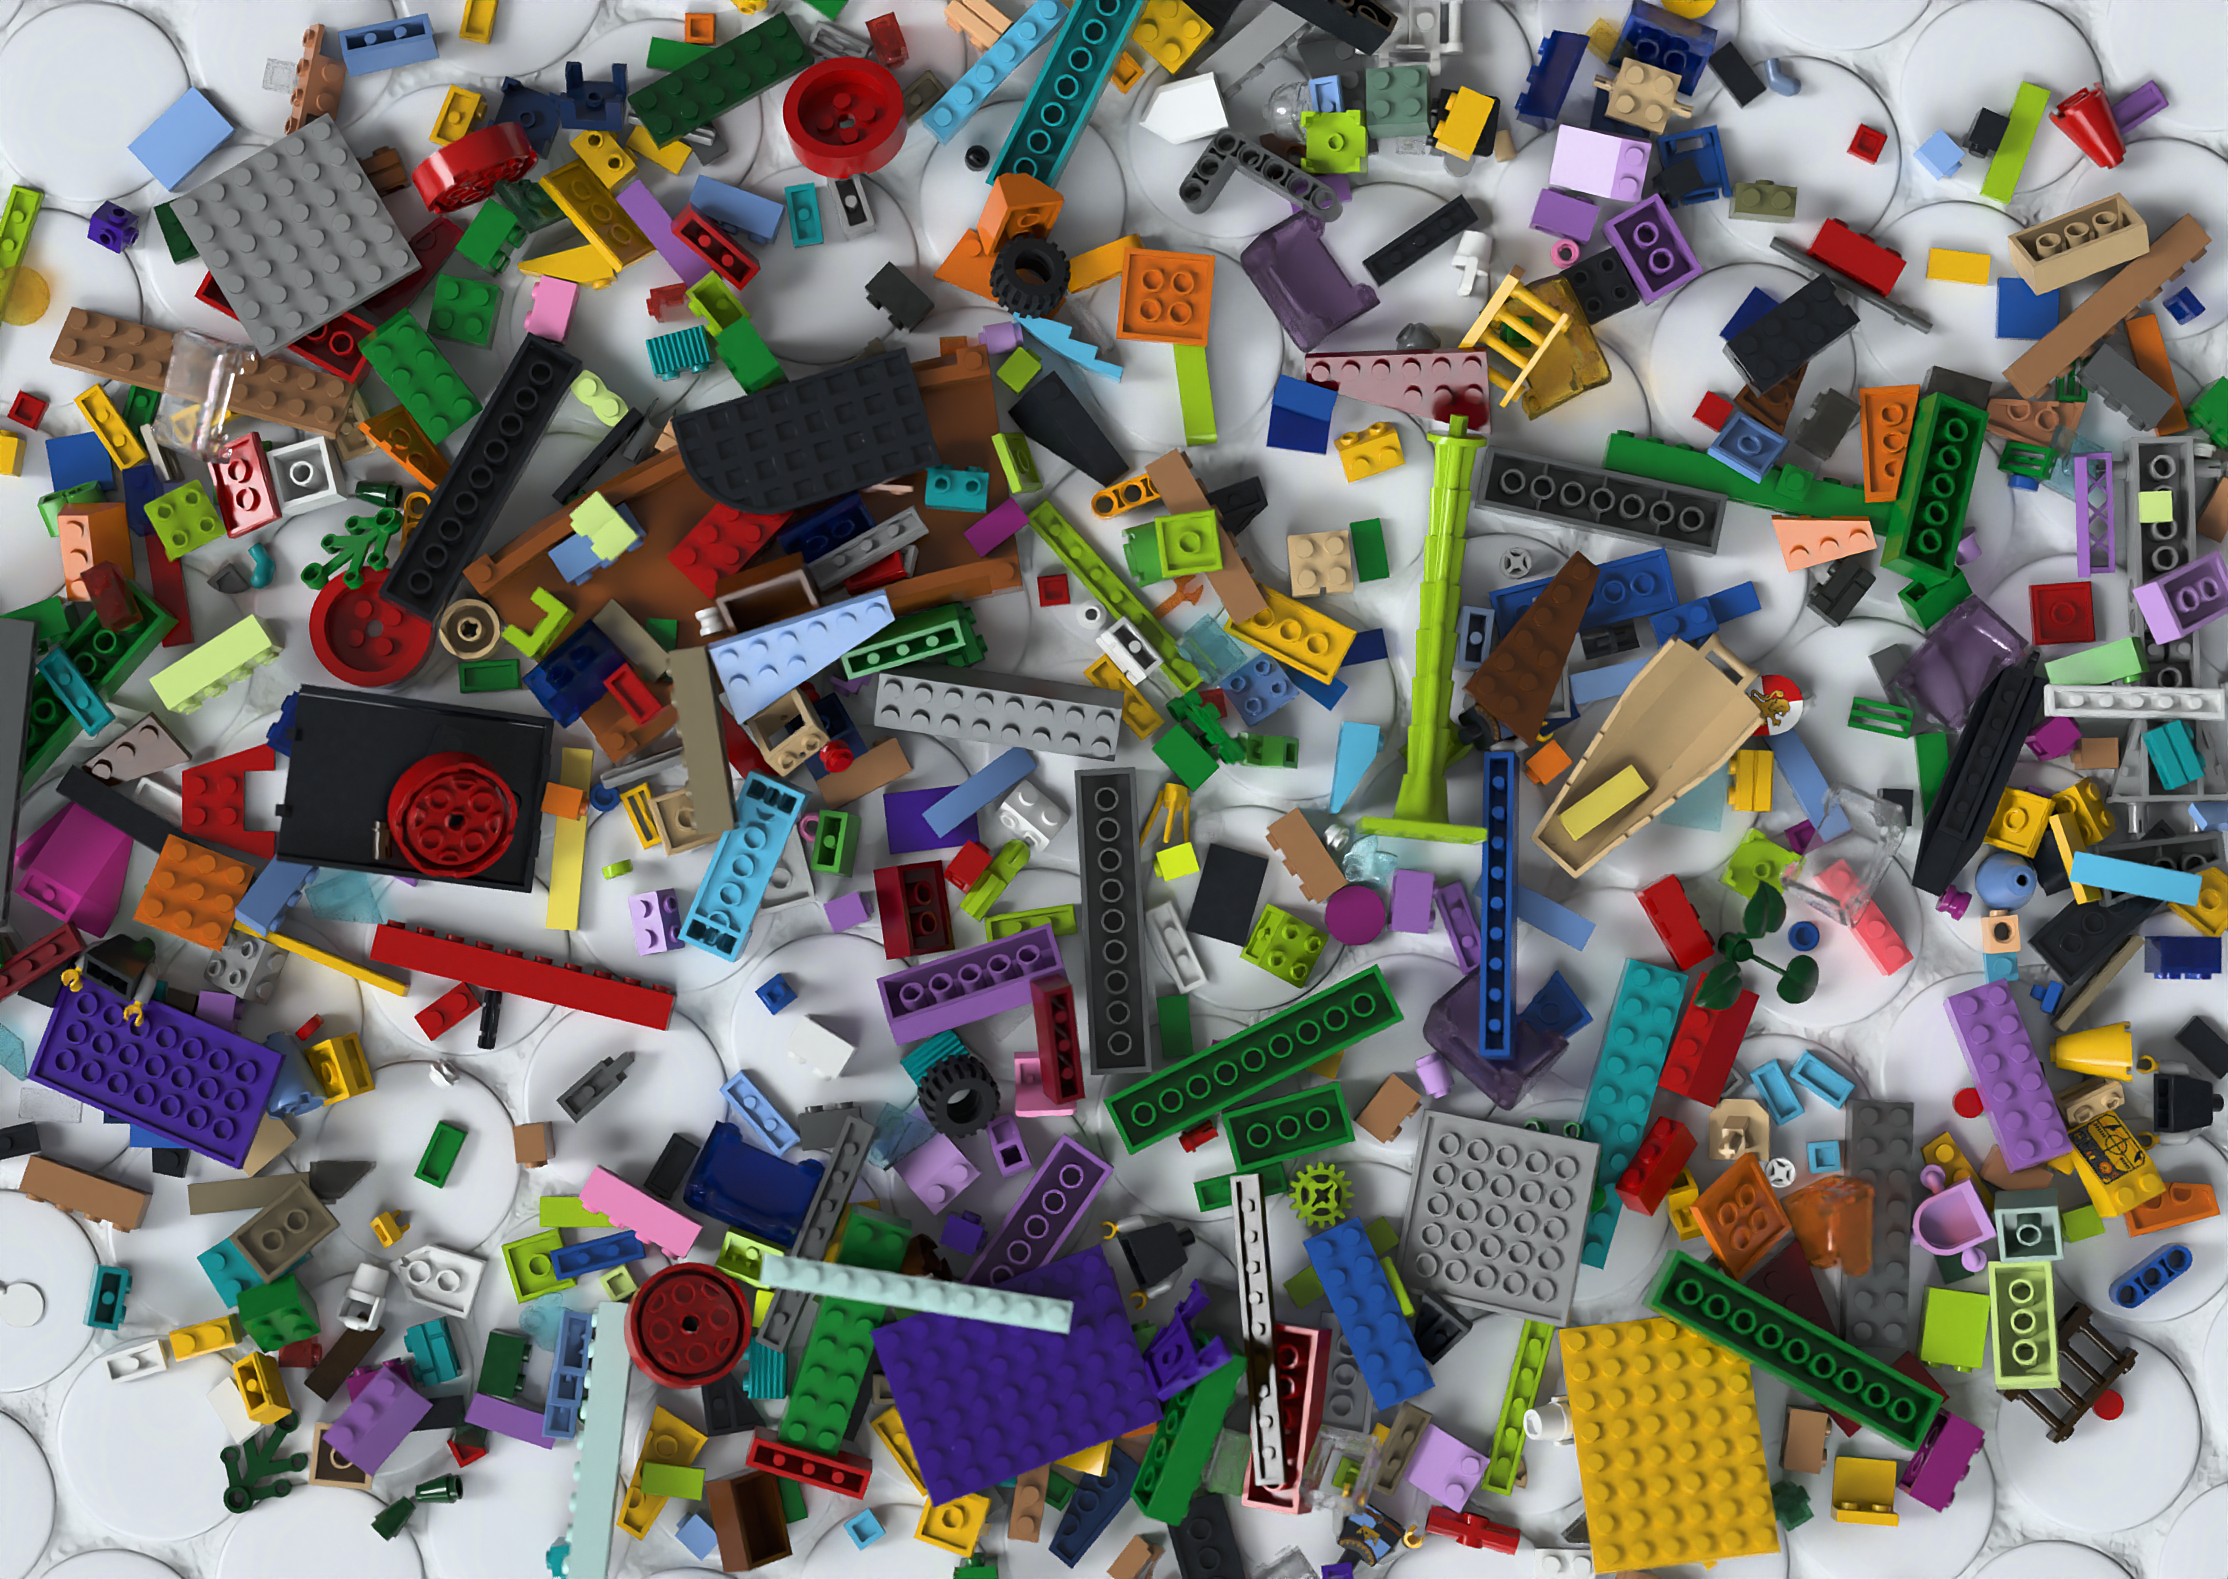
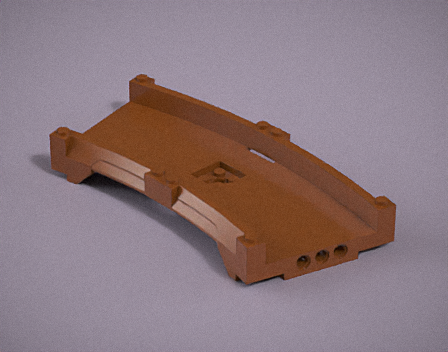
M986 344L956 349L957 354L913 362L911 366L942 464L954 466L953 470L965 471L968 466L984 468V473H989L990 485L987 513L927 509L925 506L928 470L908 475L915 476V486L913 492H908L904 495L892 494L890 490H877L876 492H863L859 490L795 510L798 515L745 570L802 551L807 564L836 549L834 541L877 526L914 505L929 533L908 544L916 545L919 550L913 577H902L852 596L849 595L844 580L824 592L819 588L824 599V607L885 589L894 618L942 604L978 601L998 595L1024 591L1015 534L983 558L979 556L963 535L965 531L1010 498L1007 477L992 440V436L999 434L1000 429ZM678 445L633 466L585 493L554 514L548 515L493 555L490 556L485 553L462 571L477 592L489 601L508 626L512 624L530 636L534 634L533 630L540 620L549 615V613L531 600V596L538 587L548 591L576 613L541 660L536 662L596 736V742L612 762L620 766L644 748H648L676 726V720L679 719L678 708H674L671 701V689H674L673 681H660L656 684L651 680H644L643 671L592 620L614 598L645 629L647 618L678 620L676 650L708 646L710 643L733 637L730 630L712 636L701 637L700 629L702 626L701 622L696 619L695 613L717 607L718 604L716 601L712 602L666 558L718 504L688 474ZM596 491H600L614 508L625 502L648 535L643 538L645 543L630 553L628 550H625L618 556L619 560L606 569H603L601 566L593 571V578L580 586L576 583L572 586L568 584L548 552L577 533L570 525L574 521L570 514ZM625 663L633 669L666 709L644 729L636 723L603 683L604 680ZM714 665L718 694L721 695L725 690Z

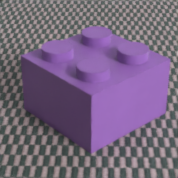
M1402 869L1394 870L1387 930L1428 934V929H1434L1436 911L1431 910V901L1434 898L1437 899L1439 880H1434L1435 873Z

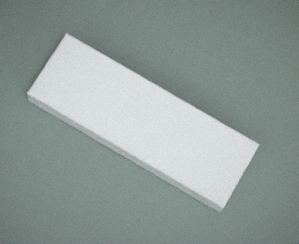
M1171 899L1143 912L1181 995L1208 983L1207 976Z

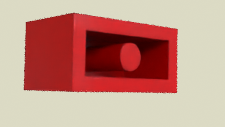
M968 839L946 868L943 877L967 895L990 866L993 859L989 855L990 849L977 840L973 843Z

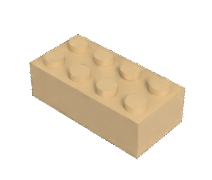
M2120 192L2007 236L2011 264L2037 296L2150 252L2147 224Z

